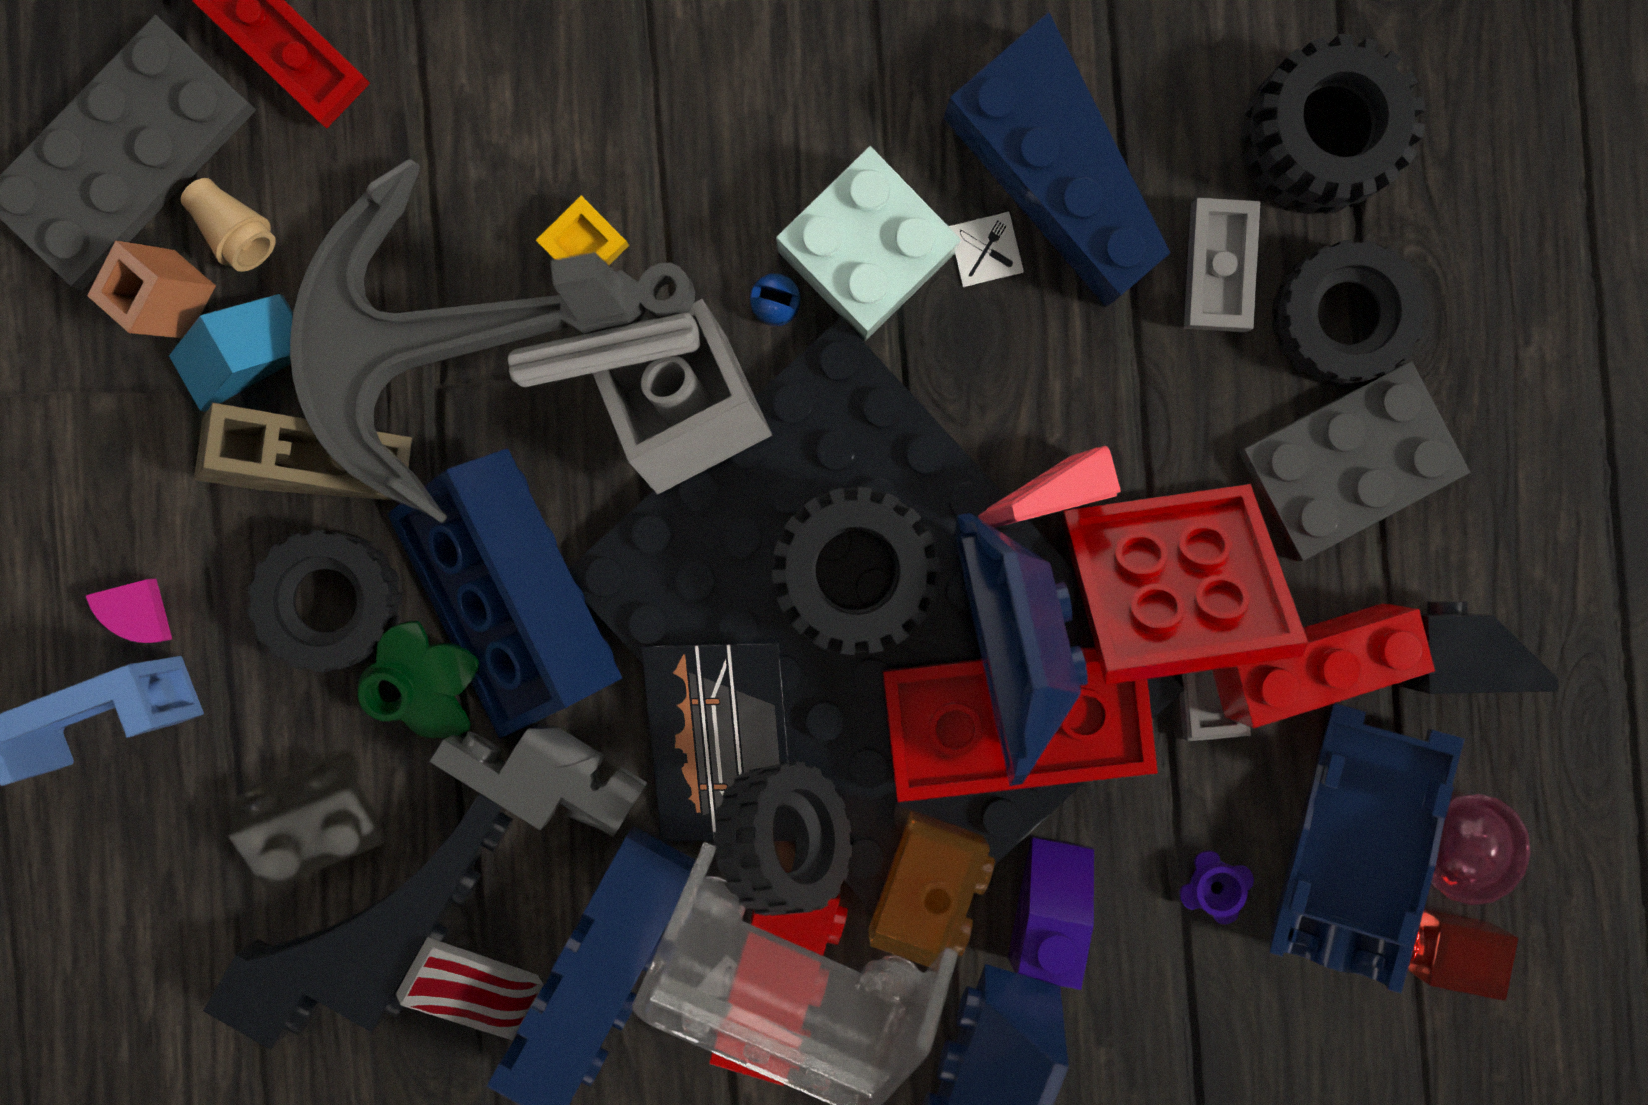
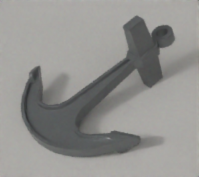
M408 159L371 182L366 192L336 222L319 245L307 268L295 303L290 333V359L293 382L300 406L309 426L330 456L349 474L384 496L429 514L443 523L448 516L440 510L418 477L381 443L375 430L374 407L381 390L393 377L414 367L567 327L580 334H587L647 321L646 311L654 318L684 312L688 313L695 300V290L687 274L675 264L658 263L653 265L642 274L639 282H637L622 270L614 271L603 259L593 252L551 260L553 286L559 293L557 296L404 313L377 311L366 297L364 277L368 262L397 219L404 213L420 166L414 160ZM667 284L676 285V291L669 299H657V293L663 286Z

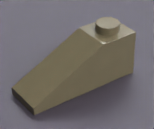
M217 403L211 404L202 419L194 480L265 491L392 500L355 478L340 466L318 441L306 419ZM376 431L381 443L409 468L412 437Z

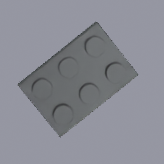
M1412 361L1397 366L1396 369L1374 378L1238 450L1295 561H1305L1471 473Z

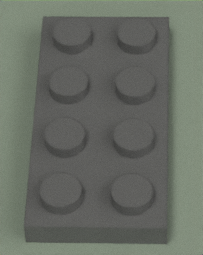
M155 14L0 175V219L71 287L83 291L99 274L115 240L130 242L245 123L256 109L166 22Z

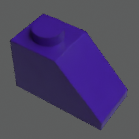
M1031 836L1007 958L1015 973L1062 987L1081 990L1094 927V849L1089 846Z

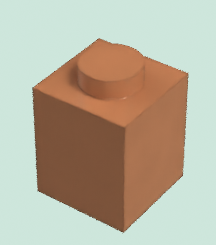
M115 240L87 296L128 333L183 338L201 315L216 285L175 250Z

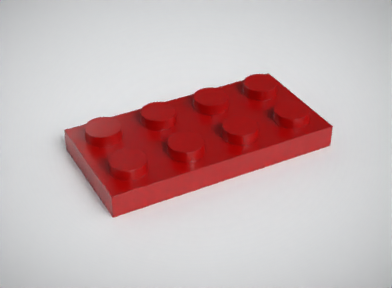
M1095 647L1081 648L1087 668V685L1079 686L1080 696L1023 784L1009 786L982 659L882 670L896 799L898 802L1157 774L1148 679L1105 685Z

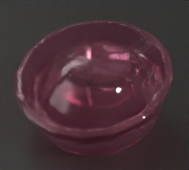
M1481 794L1460 796L1450 800L1431 882L1432 885L1450 900L1469 905L1493 903L1512 892L1525 875L1531 855L1528 831L1518 813L1500 799Z

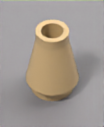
M201 178L195 180L183 191L181 204L193 217L219 263L225 266H232L235 270L243 272L259 266L272 253L276 240L270 232V222L221 190L211 179Z

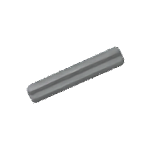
M684 312L514 349L508 355L509 374L513 382L518 383L519 386L528 387L694 352L700 344L699 330L695 319L689 313Z

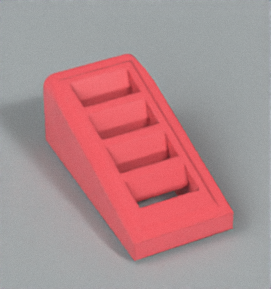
M1101 446L1069 456L988 507L986 511L978 515V518L996 528L1117 496V493L1121 492L1109 448Z

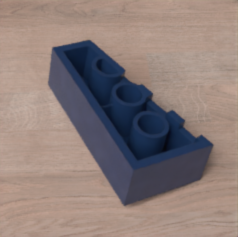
M1048 12L950 97L943 119L1100 301L1108 307L1169 255L1170 251L1055 22Z
M632 826L582 914L580 922L554 964L549 978L516 1032L515 1039L486 1087L519 1105H569L581 1083L589 1087L592 1085L609 1051L601 1047L611 1027L620 1031L623 1029L640 997L631 990L641 971L643 970L652 975L669 946L671 940L662 936V933L672 914L684 919L701 888V884L692 880L698 865L697 860Z

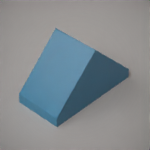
M277 294L200 315L171 352L169 357L200 411L206 412L212 403L220 404L291 364L290 333L293 312L283 295Z

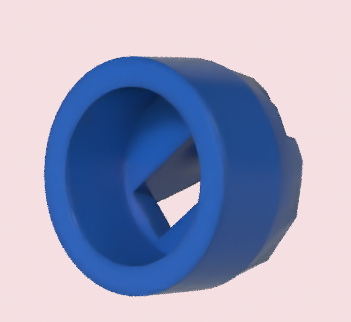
M779 273L767 274L757 280L752 287L750 293L752 311L757 319L766 325H785L796 317L800 309L801 298L796 283L786 275ZM761 289L792 296L790 305L787 306L773 300L759 298Z

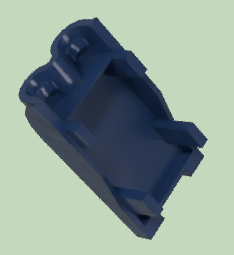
M1333 703L1328 714L1283 881L1271 933L1269 953L1283 957V953L1301 956L1333 970L1359 974L1384 984L1388 990L1402 994L1436 867L1444 821L1454 789L1452 785L1465 738L1428 729L1425 741L1365 725L1363 724L1366 715L1365 711Z

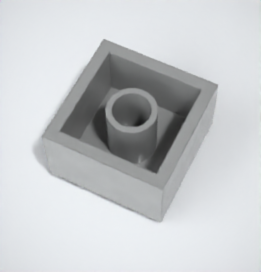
M703 299L693 303L688 312L695 319L699 330L700 344L694 352L593 373L628 462L657 494L772 436L727 336Z

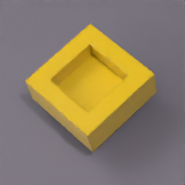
M582 195L536 239L539 245L554 260L595 252L608 265L629 246L627 241Z

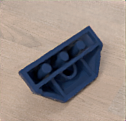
M973 514L957 515L954 537L1009 786L1023 784L1081 694L1079 686L1087 685L1086 663L1081 647L1079 645L1070 647L1064 623L1072 621L1070 596L1064 582L1055 583L1051 564Z

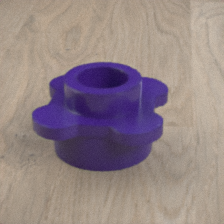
M1202 851L1194 859L1196 870L1190 882L1183 885L1180 889V900L1190 910L1201 908L1212 915L1218 923L1230 924L1238 918L1239 911L1246 902L1248 890L1252 888L1254 883L1253 874L1244 865L1233 867L1222 862L1219 855L1214 851ZM1214 882L1222 884V889L1218 893H1214L1211 890V885Z

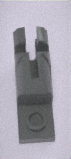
M535 724L528 728L507 762L498 758L501 749L497 745L474 732H468L465 737L460 734L444 739L430 760L432 764L539 830L552 819L561 804L567 808L565 816L598 828L614 837L647 784L646 781L623 767H620L605 782L600 781L598 778L600 775L599 766L604 762V754L591 748L561 728L545 724Z

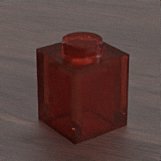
M1424 909L1408 971L1429 986L1506 1001L1518 937L1491 922Z

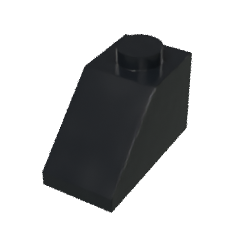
M1428 601L1427 613H1420L1435 672L1406 680V689L1428 694L1559 691L1558 678L1493 615L1468 613V601Z

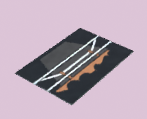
M778 644L641 647L661 841H714L713 832H716L717 820H715L717 807H720L724 799L722 795L725 789L735 783L734 778L741 773L750 772V769L788 763ZM777 806L773 819V841H795L794 829L788 813L783 806Z

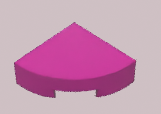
M146 579L86 595L88 604L96 618L114 634L130 641L142 643L173 640L157 579Z

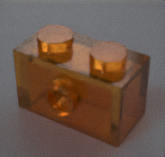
M911 810L868 928L870 946L946 973L952 954L961 957L968 944L973 920L966 917L972 897L974 893L979 895L985 893L993 873L995 858L988 856L990 846L984 836Z

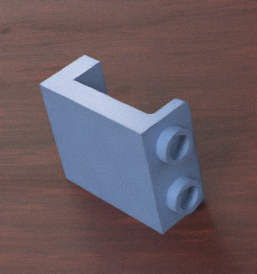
M182 656L129 664L0 713V785L4 786L72 765L74 761L63 734L64 728L116 708L127 738L179 724L203 715L204 712Z

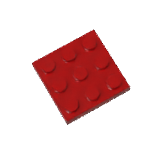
M1251 484L1064 510L1062 526L1105 685L1304 656L1308 640Z

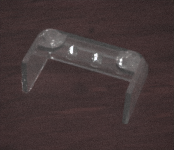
M704 842L633 1002L632 1007L636 1015L659 1030L831 1105H883L930 1052L958 952L945 947L925 973L920 972L916 965L909 960L898 956H885L881 960L871 961L865 965L861 972L844 966L742 921L746 908L738 903L739 898L734 893H730L725 885L726 880L713 876L705 877L717 847Z

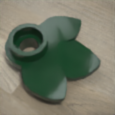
M419 621L397 624L382 635L377 645L376 661L371 663L359 678V703L362 709L372 718L380 721L402 720L413 732L421 737L448 738L452 735L458 736L468 731L471 724L455 696L460 694L473 680L479 666V661L467 649L456 644L439 643L429 645L426 632ZM384 680L393 683L401 694L397 695L389 692L385 687Z

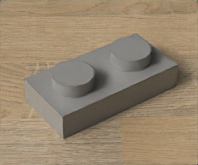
M1196 198L1191 203L1184 329L1248 332L1253 329L1261 201Z

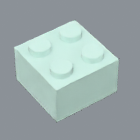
M871 146L776 237L778 253L864 341L955 254L961 242V239Z

